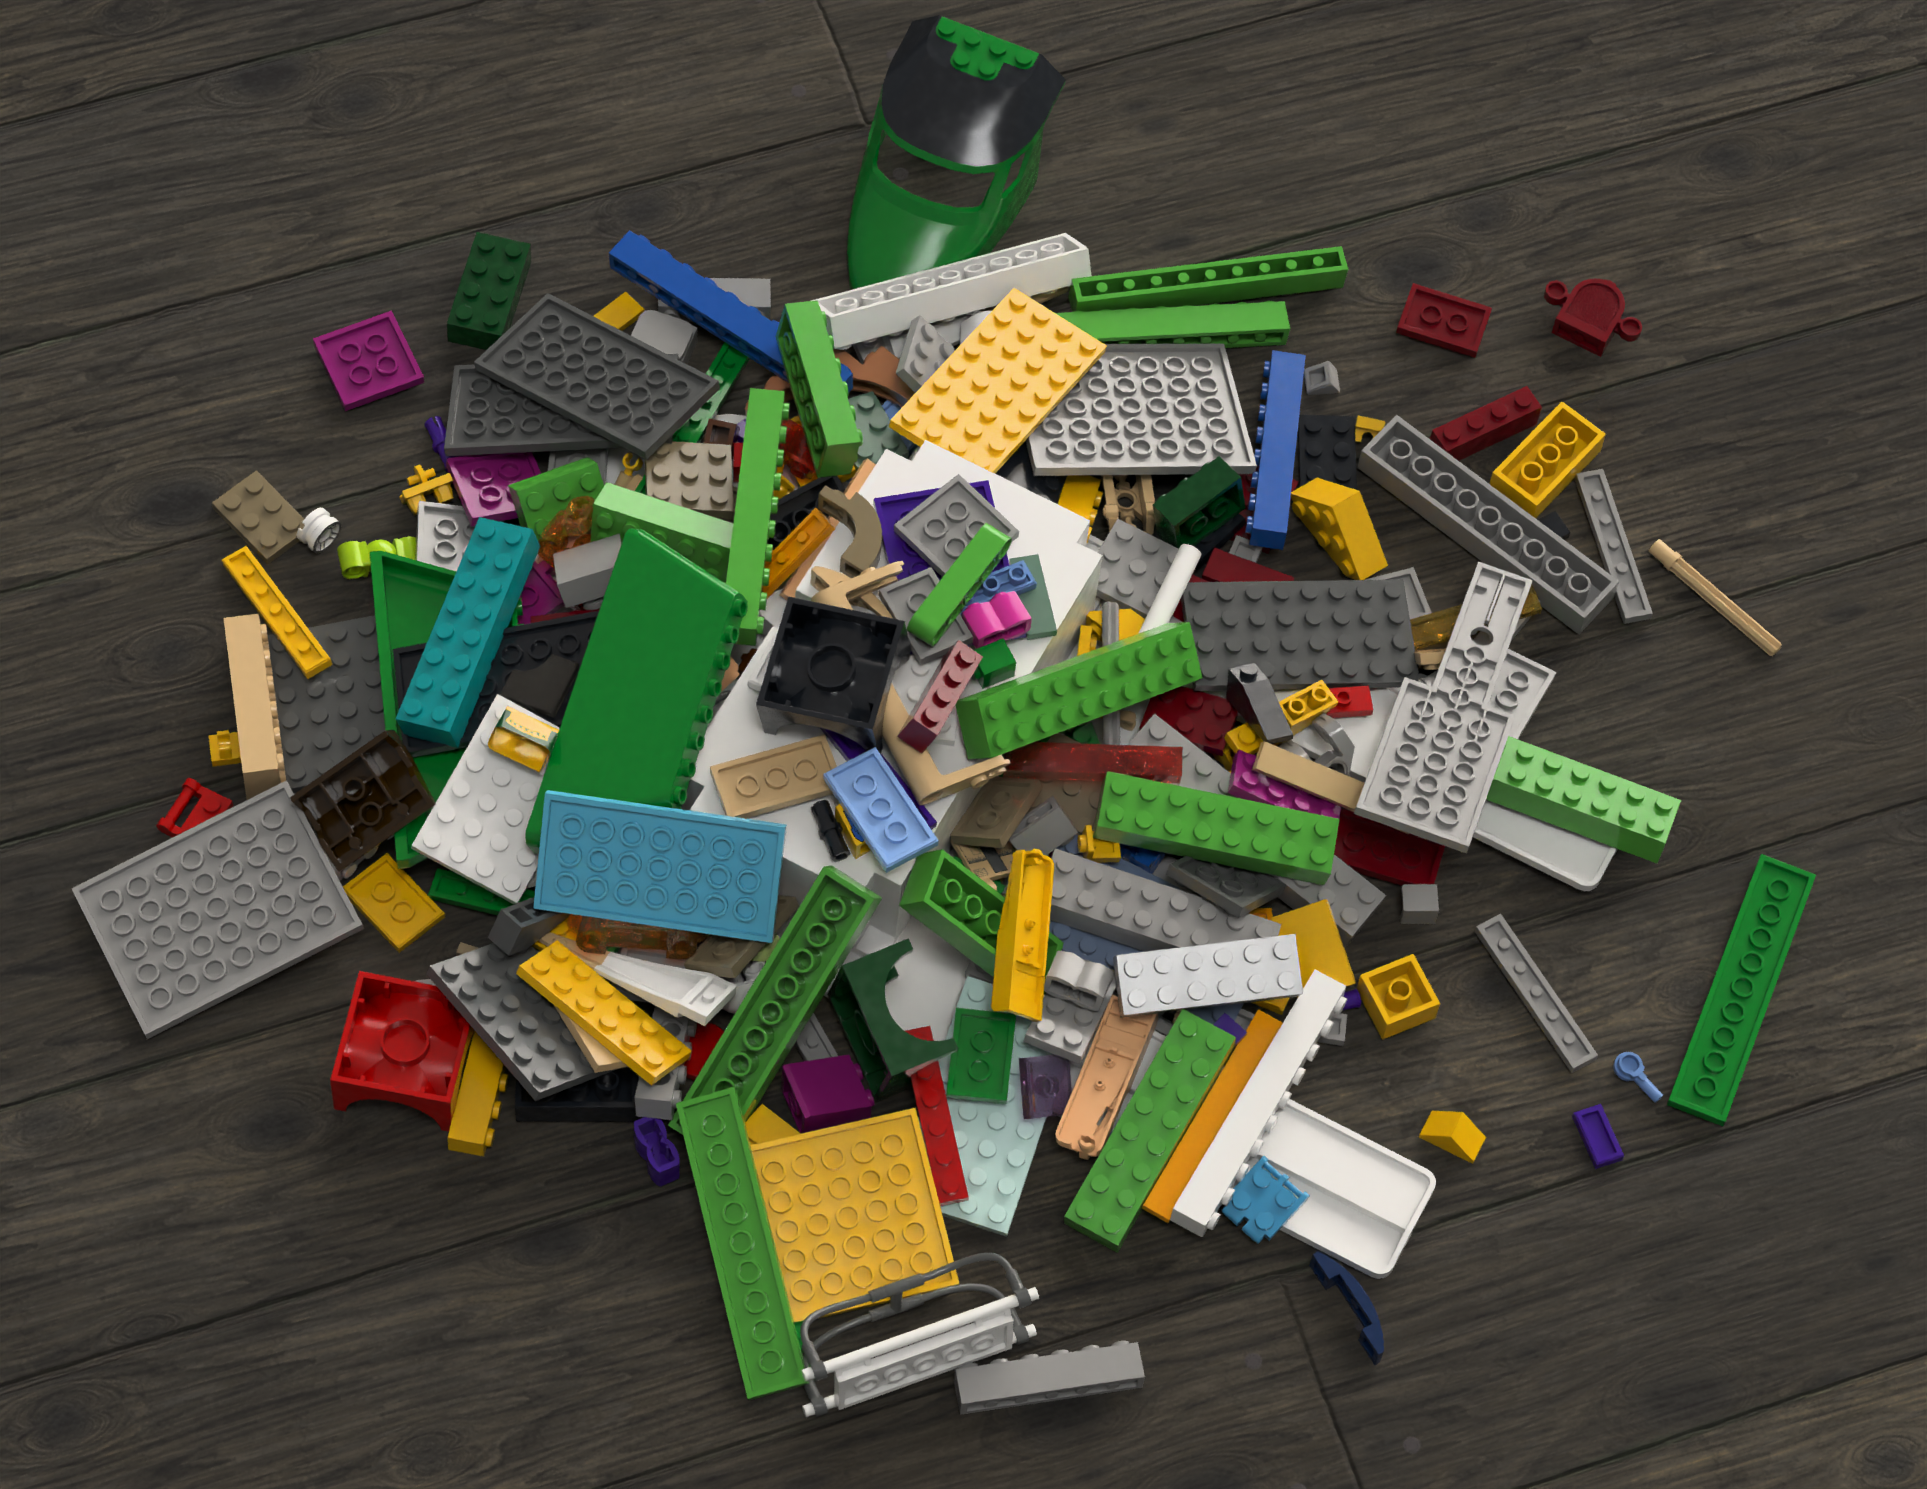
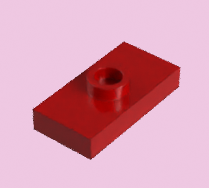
M1369 686L1329 688L1337 699L1338 704L1326 713L1328 716L1341 718L1371 716L1374 709Z

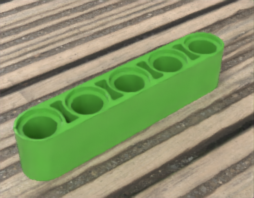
M985 523L912 616L907 626V631L930 646L936 645L1007 553L1012 543V538L990 524Z

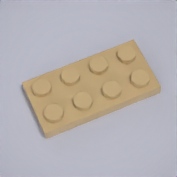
M824 734L710 766V774L725 815L746 819L833 794L824 781L823 774L836 768L837 765Z

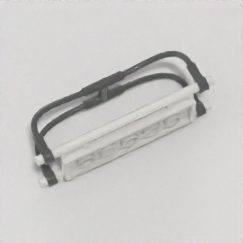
M979 1253L959 1259L928 1273H918L870 1290L868 1294L828 1305L814 1311L805 1318L800 1329L801 1347L804 1352L803 1360L805 1364V1369H802L801 1372L805 1382L809 1381V1384L803 1385L810 1400L809 1404L802 1406L805 1417L807 1418L812 1415L819 1417L827 1414L829 1409L838 1407L839 1410L959 1368L964 1364L973 1363L1012 1349V1344L1014 1343L1020 1345L1028 1342L1030 1337L1037 1335L1035 1326L1033 1324L1027 1326L1022 1324L1015 1307L1021 1309L1031 1305V1301L1039 1299L1037 1289L1035 1287L1030 1289L1024 1287L1017 1270L1013 1269L1004 1257L995 1253ZM979 1261H995L1005 1269V1276L1013 1291V1295L1005 1297L994 1287L979 1283H966L940 1288L922 1295L918 1293L902 1299V1294L905 1291L924 1285V1282L957 1268ZM963 1291H980L998 1299L825 1362L820 1360L816 1351L826 1341L846 1330L869 1321L875 1322L907 1311L937 1297ZM890 1297L889 1304L869 1310L868 1314L829 1330L814 1342L809 1340L808 1329L816 1319L835 1311L869 1301L873 1303ZM834 1372V1395L823 1398L815 1382L827 1378V1374Z

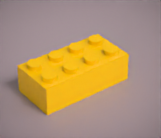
M1561 402L1492 472L1489 484L1534 518H1537L1572 482L1576 473H1580L1598 455L1606 434L1564 402Z

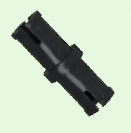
M828 800L816 802L811 806V811L819 827L818 834L825 841L832 861H842L848 857L847 855H850V850L841 833L843 830L841 823L836 821Z

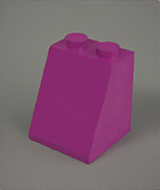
M849 1054L782 1066L781 1092L796 1127L801 1134L871 1118V1109L875 1105L873 1096L869 1089L864 1090L861 1083L863 1074L858 1063L853 1064Z

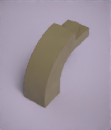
M825 485L819 493L818 509L843 523L854 537L851 545L841 556L840 572L850 578H854L867 568H877L881 555L882 528L875 509L857 492L849 500L841 491L832 490Z

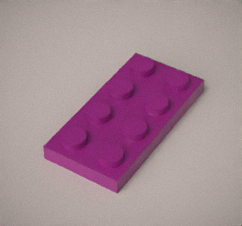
M1238 750L1233 757L1228 787L1229 794L1245 800L1340 818L1341 806L1252 770L1256 759L1255 755Z

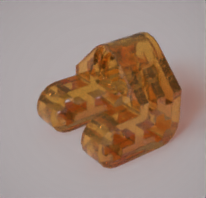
M580 496L572 499L568 503L566 510H560L544 527L538 540L540 544L538 555L553 568H555L553 554L571 549L566 548L568 545L567 536H580L575 540L572 548L590 543L591 534L586 533L589 532L592 526L593 503L595 502L592 497Z

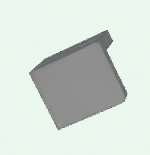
M1404 884L1401 888L1403 909L1400 915V923L1435 924L1439 913L1437 884Z

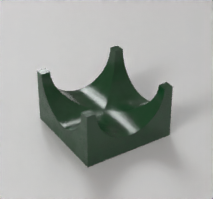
M909 938L842 965L827 994L875 1102L912 1088L910 1079L912 1074L958 1050L954 1038L943 1041H927L910 1035L894 1021L888 1010L885 1000V985L899 976L894 965L913 951Z

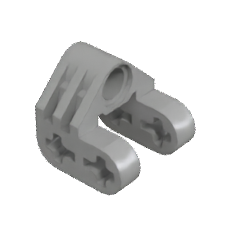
M1322 713L1312 721V724L1318 734L1334 750L1327 751L1314 762L1328 768L1331 764L1337 763L1336 771L1349 776L1355 746L1340 724L1332 717ZM1287 740L1278 746L1311 760L1304 749L1292 740Z

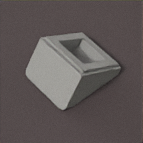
M1330 361L1304 369L1308 395L1335 394L1340 392L1337 369Z

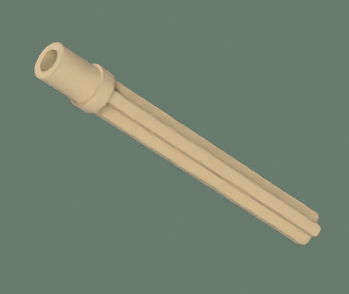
M1660 539L1651 546L1649 553L1659 560L1668 571H1672L1769 656L1775 655L1780 650L1781 642L1682 559V556L1677 551L1674 552Z

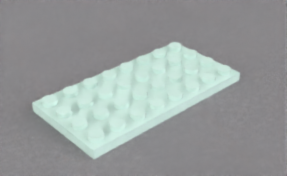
M967 976L956 1008L993 1011L991 1008L993 984ZM956 1010L945 1040L953 1038ZM1016 1015L1007 1104L947 1098L969 1201L940 1206L942 1216L1006 1237L1066 1059L1025 1043V1034L1032 1020ZM951 1054L938 1060L945 1094H947Z

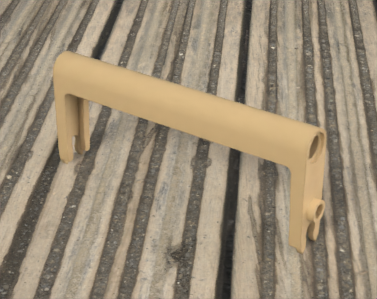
M897 561L877 569L875 567L867 568L859 576L819 591L811 598V601L853 610L849 603L850 601L897 582L898 578L896 576L903 571L902 566L904 563L903 561ZM891 683L884 713L882 736L918 805L929 804L969 787L973 789L980 788L989 779L1006 772L1005 766L1011 762L1009 759L1004 760L1001 754L958 771L941 775L927 748L921 754L897 737L909 714Z

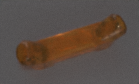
M569 914L567 922L568 929L576 935V944L579 949L587 953L606 954V946L666 950V958L688 959L696 953L697 944L708 937V934L574 914Z

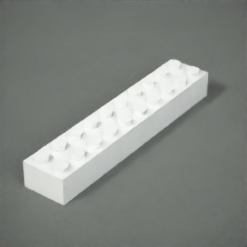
M1067 233L815 300H818L821 311H824L826 314V329L828 335L831 334L833 337L834 349L844 350L850 348L855 343L874 342L881 336L900 335L904 330L910 328L911 321L918 316H921L927 323L937 321L948 322L954 320L955 316L962 314L974 315L980 313L981 309L995 308L1013 288L1032 298L1033 295L1040 293L1052 294L1057 292L1059 288L1070 287L1073 278L1092 276L1089 250Z

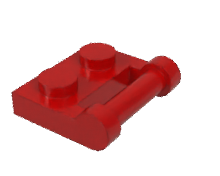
M187 778L182 785V792L165 818H160L156 827L162 833L173 838L232 808L233 801L201 786L196 780ZM193 796L199 798V801L182 827L176 826V821Z

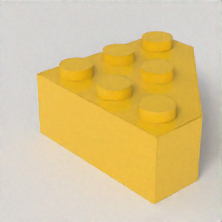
M1315 478L1291 492L1294 513L1300 518L1346 577L1354 580H1365L1388 566L1360 491L1324 479Z

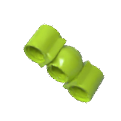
M416 537L393 539V543L382 539L372 541L368 545L366 541L342 543L337 548L342 576L347 579H356L362 576L368 577L369 572H371L370 552L384 551L415 560Z

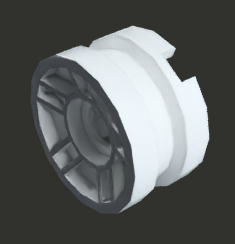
M317 508L303 520L302 523L305 526L303 529L298 528L297 538L304 544L308 543V548L313 552L321 553L339 535L342 527L341 522L334 517H330V513L324 508Z

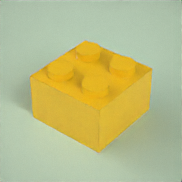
M1414 954L1361 974L1356 988L1382 1040L1435 1019L1440 1006V1002Z

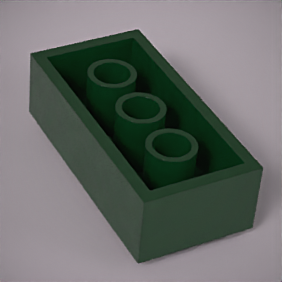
M476 232L447 321L448 342L487 350L511 328L531 265L530 243Z

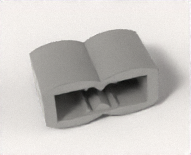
M1057 951L1045 979L1044 991L1053 997L1071 1000L1082 1008L1099 1011L1114 972L1101 963L1086 962L1072 952Z

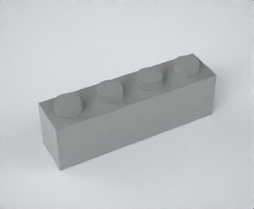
M710 278L719 288L725 292H732L741 302L747 306L757 308L764 317L770 320V279ZM658 299V312L685 321H692Z

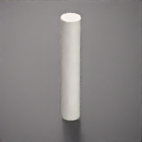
M1182 544L1138 634L1170 622L1201 557V552L1194 546L1189 544Z

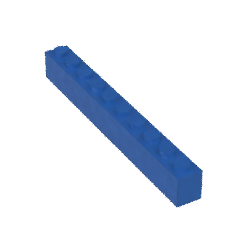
M629 230L609 252L610 268L789 383L775 337L779 322L771 321L764 317L757 308L747 306L732 292H725L719 288L712 279L700 276L690 265L682 264L675 260L668 251L658 249L643 235H636ZM841 363L840 375L842 381L847 383L849 394L853 389V373L846 365Z

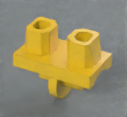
M419 464L414 466L415 475L406 478L409 486L419 483V485L403 490L402 495L399 496L402 504L407 503L413 515L416 516L419 501H426L424 497L433 493L437 503L446 504L453 501L454 497L450 486L453 479L451 474L447 473L428 481L427 479L436 476L434 469L431 468L424 471Z

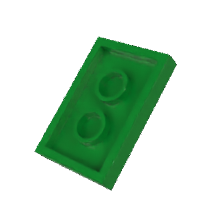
M956 1008L953 1038L958 1046V1050L951 1054L946 1098L1007 1104L1016 1023L1015 1014Z

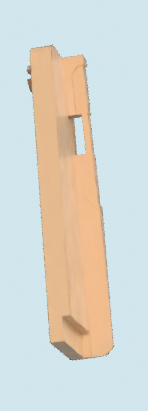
M1111 996L1056 1129L1055 1136L1058 1145L1079 1152V1157L1086 1160L1090 1156H1099L1109 1138L1122 1103L1128 1092H1130L1156 1028L1158 1013L1120 1018L1118 996ZM1107 1108L1108 1112L1106 1113L1100 1125H1097V1123L1099 1122L1100 1118L1102 1117L1103 1113Z

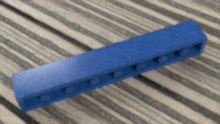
M1272 350L1270 361H1265L1263 377L1267 378V383H1262L1260 399L1265 400V405L1260 404L1258 421L1263 423L1262 427H1257L1255 443L1260 444V449L1255 448L1254 451L1258 469L1253 472L1250 488H1255V494L1250 493L1248 510L1253 511V514L1247 517L1245 533H1250L1249 545L1280 550L1284 548L1288 527L1306 355Z

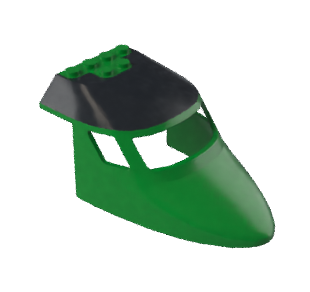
M940 15L912 21L890 63L884 79L855 187L849 219L846 257L850 290L991 253L1015 220L1037 182L1044 124L1065 85L1066 79L1042 54ZM886 133L902 149L933 164L970 174L995 173L982 204L977 207L944 205L914 195L892 183L877 166L879 149ZM1025 152L1017 178L1003 192L1012 163Z

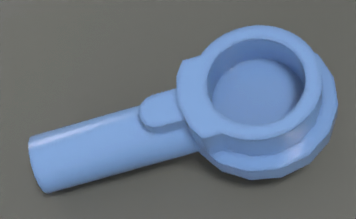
M1623 1052L1614 1060L1613 1068L1620 1079L1634 1081L1654 1103L1663 1097V1094L1643 1073L1645 1067L1637 1054Z

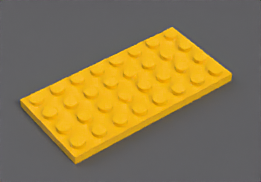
M1013 288L890 420L889 428L919 447L927 440L996 474L1106 351L1107 345Z

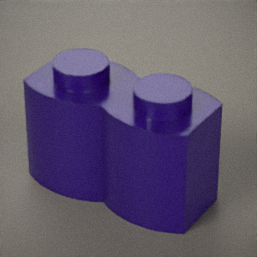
M647 1117L634 1121L635 1148L639 1155L647 1161V1171L652 1181L661 1187L679 1179V1154L674 1144L667 1139V1132L663 1121Z

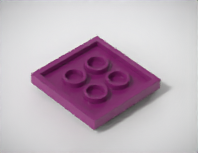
M392 310L313 338V345L345 411L424 383V376Z
M532 452L465 455L446 460V468L448 473L451 474L454 487L471 526H476L479 517L495 521L518 518L508 485L541 474Z

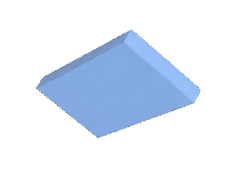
M876 747L823 774L824 781L886 873L938 846L939 840Z

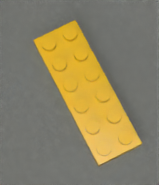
M558 940L519 965L516 974L651 1086L689 1059L692 1050Z

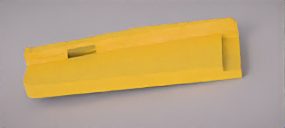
M1034 848L1031 851L1017 850L1012 855L1013 860L997 933L991 1008L993 1011H1006L1038 1022L1042 1021L1054 862L1050 857L1043 855L1041 850Z

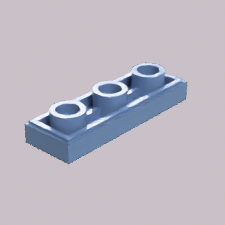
M1024 560L991 572L961 611V617L962 612L969 605L976 602H989L993 596L1000 592L1015 591L1017 595H1021L1036 589L1037 583Z

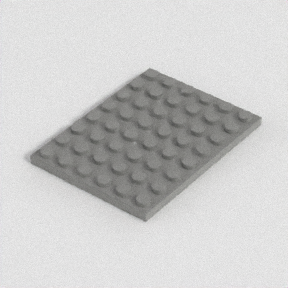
M1105 344L1107 345L1106 351L1026 439L1034 476L1195 474L1205 463L1212 462L1218 456L1237 474H1253L1257 467L1224 344Z
M287 780L71 888L147 1039L364 929L304 812L291 801L290 797L294 793Z

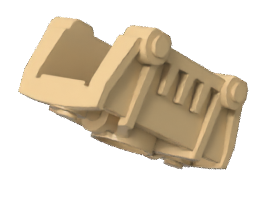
M1101 475V486L1104 489L1105 498L1103 516L1107 519L1109 532L1119 515L1122 521L1136 527L1131 523L1135 519V515L1142 521L1144 532L1152 535L1155 526L1153 510L1155 498L1151 475H1135L1136 483L1132 489H1130V484L1125 482L1128 475H1114V478L1119 481L1116 484V488L1114 487L1113 475ZM1127 497L1132 500L1133 505L1123 507L1118 503V499Z

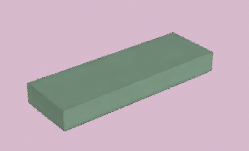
M1039 555L1010 558V565L1024 560L1037 583L1036 589L1018 595L1032 618L1031 628L1026 632L1027 640L1056 636L1057 627Z

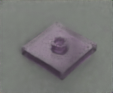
M1055 1054L1019 1058L1023 1118L1033 1119L1063 1115L1072 1093L1069 1060Z

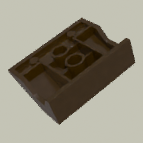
M385 730L290 797L291 801L305 813L317 831L320 845L338 872L344 870L436 805L411 754L395 730Z

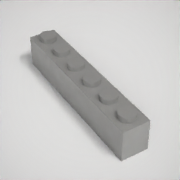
M1118 1341L1108 1347L1099 1348L1098 1345H1090L1082 1348L1081 1351L1057 1350L1052 1352L1051 1355L1040 1357L1037 1354H1029L1021 1357L1020 1360L1008 1361V1359L1002 1358L993 1360L990 1364L978 1366L976 1363H967L959 1369H955L954 1385L961 1415L1142 1388L1145 1375L1138 1342Z

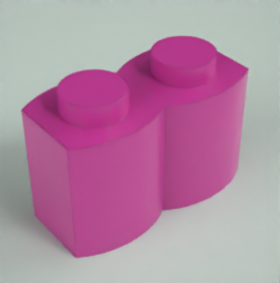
M1015 591L1000 592L993 596L991 601L973 603L962 612V619L973 635V644L976 649L1002 638L1004 640L1014 639L1025 634L1031 628L1032 618Z

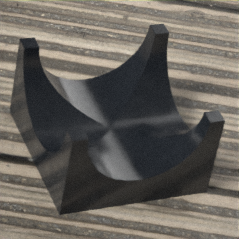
M788 597L756 702L764 733L776 735L779 727L789 724L811 725L842 734L857 742L866 751L876 747L881 754L883 749V720L890 686L901 659L908 661L911 653L905 621Z

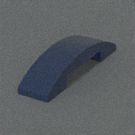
M1317 1251L1312 1255L1309 1266L1325 1290L1334 1285L1338 1287L1364 1327L1358 1341L1373 1364L1377 1365L1380 1363L1384 1352V1340L1381 1324L1370 1298L1359 1282L1343 1266L1327 1255Z

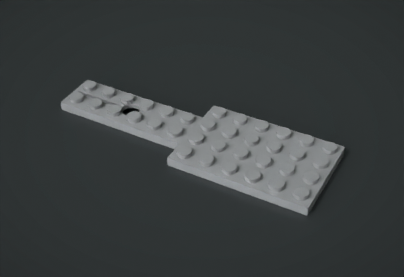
M1478 561L1433 686L1404 677L1354 814L1467 854L1515 719V715L1492 708L1488 704L1533 580ZM1478 631L1486 632L1489 634L1488 638L1491 643L1485 646L1478 645L1473 642L1470 635H1474Z

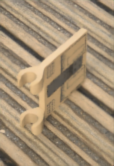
M950 839L952 846L965 867L996 891L997 886L993 880L1009 877L1013 860L1012 855L1013 852L1017 851L1010 840H1008L1004 848L953 844L952 839Z

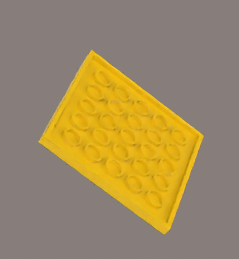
M916 1108L750 1145L794 1323L804 1321L811 1313L828 1305L868 1294L870 1290L918 1273L925 1274L954 1262ZM956 1269L924 1282V1285L903 1292L902 1299L918 1293L922 1295L940 1288L959 1285ZM890 1297L873 1303L869 1301L835 1311L820 1318L890 1302Z

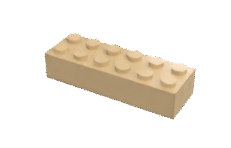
M259 614L224 618L247 800L286 781L266 624L260 625Z

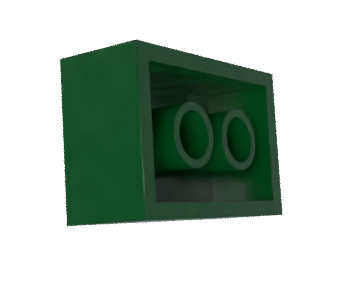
M1220 456L1212 462L1205 463L1198 472L1190 478L1183 479L1175 489L1168 494L1161 495L1153 504L1158 536L1164 542L1178 549L1182 544L1192 546L1198 544L1245 509L1241 476Z

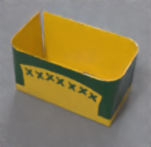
M507 706L489 738L488 746L491 750L540 772L543 764L544 767L546 765L559 730Z

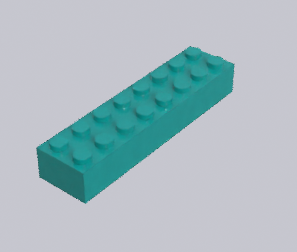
M479 517L396 716V721L403 734L456 748L459 747L461 738L468 725V720L471 718L479 698V693L482 691L486 681V675L491 669V662L495 659L504 637V629L509 625L540 549V544L533 529Z

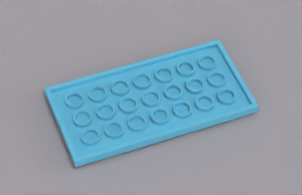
M547 790L544 798L533 909L772 943L787 824Z

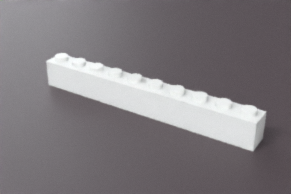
M1316 969L1313 971L1303 988V994L1297 998L1173 1207L1170 1218L1172 1222L1200 1237L1204 1236L1207 1229L1213 1230L1221 1216V1214L1217 1213L1222 1204L1225 1206L1229 1204L1235 1192L1232 1186L1236 1180L1241 1182L1249 1169V1165L1246 1164L1249 1157L1257 1156L1264 1142L1260 1140L1264 1132L1270 1133L1278 1117L1274 1116L1279 1107L1284 1109L1292 1095V1093L1288 1092L1292 1084L1298 1086L1306 1071V1069L1302 1068L1307 1060L1312 1062L1320 1047L1317 1045L1321 1036L1327 1037L1334 1023L1330 1021L1334 1013L1340 1014L1347 1002V998L1344 997L1346 985Z

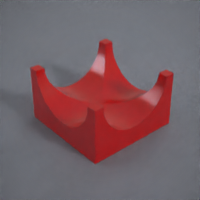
M359 971L330 1079L334 1109L346 1112L349 1104L366 1099L392 1101L426 1113L439 1124L441 1130L449 1131L457 1102L466 1053L475 1030L436 985Z

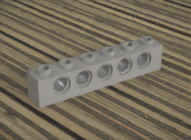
M655 1006L652 1018L692 1050V1042H689L690 1036L695 1037L697 1022L685 1016L677 1018ZM685 1062L652 1086L639 1076L635 1094L636 1116L673 1120L674 1110L677 1108L676 1103L682 1100V1090H679L680 1084H685L687 1066H684Z

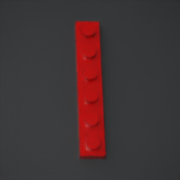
M930 1026L905 1031L916 1038L934 1041ZM937 1060L912 1074L910 1079L939 1204L944 1206L969 1201V1196Z

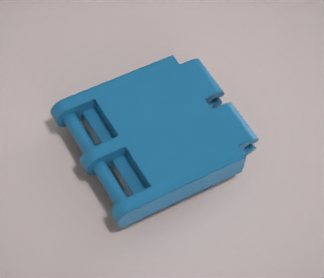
M1263 1156L1245 1175L1243 1180L1233 1188L1235 1192L1232 1199L1221 1210L1236 1226L1245 1219L1247 1223L1243 1226L1242 1231L1257 1244L1264 1237L1270 1241L1310 1197L1306 1191L1302 1193L1288 1181L1290 1177L1286 1174H1280L1268 1163L1269 1159L1266 1156ZM1270 1173H1271L1273 1176H1275V1177L1278 1179V1181L1275 1180V1179L1270 1175Z

